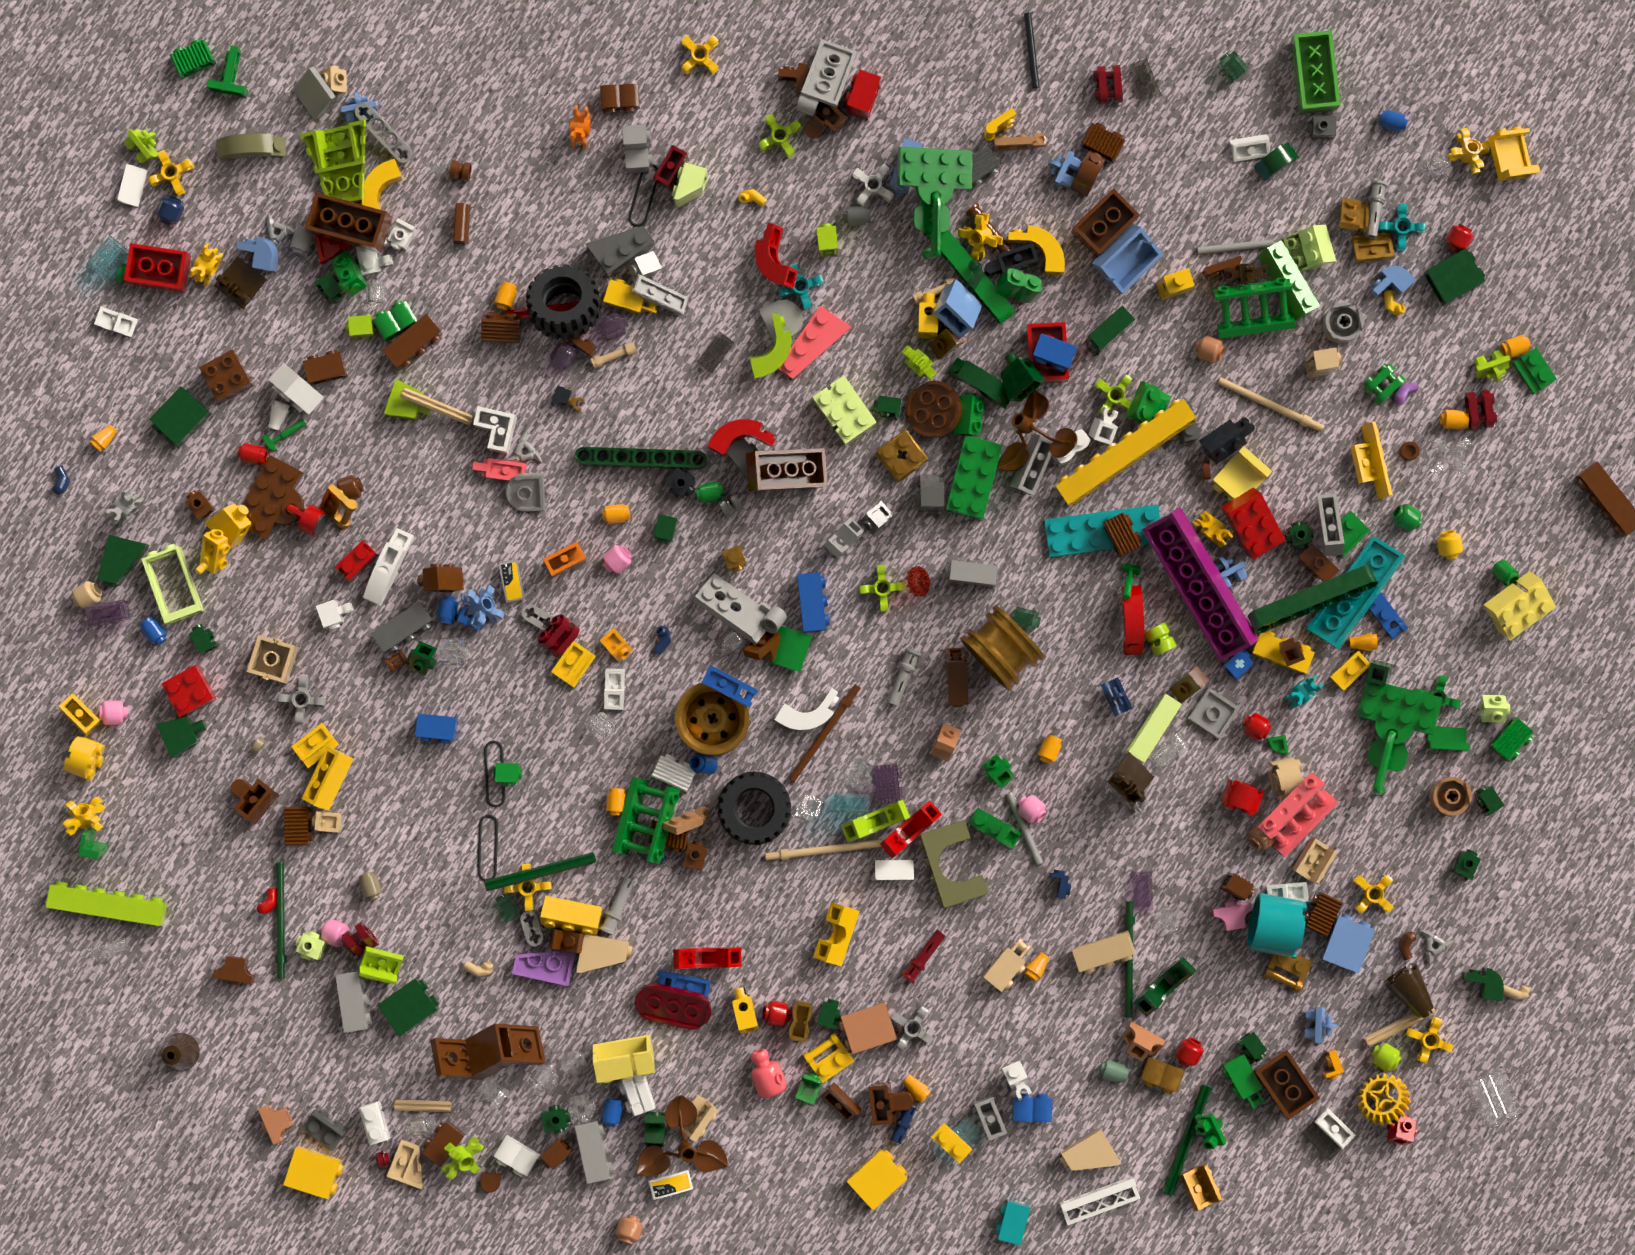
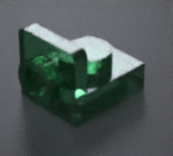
M504 893L495 899L496 903L493 906L498 910L506 924L523 914L511 894L506 896Z

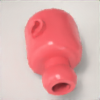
M759 1049L751 1053V1060L756 1065L751 1072V1078L758 1095L762 1098H770L782 1093L787 1085L779 1063L777 1061H769V1053L766 1049Z

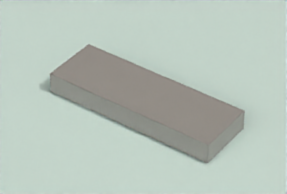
M640 274L636 276L631 290L632 294L679 316L684 314L689 298Z

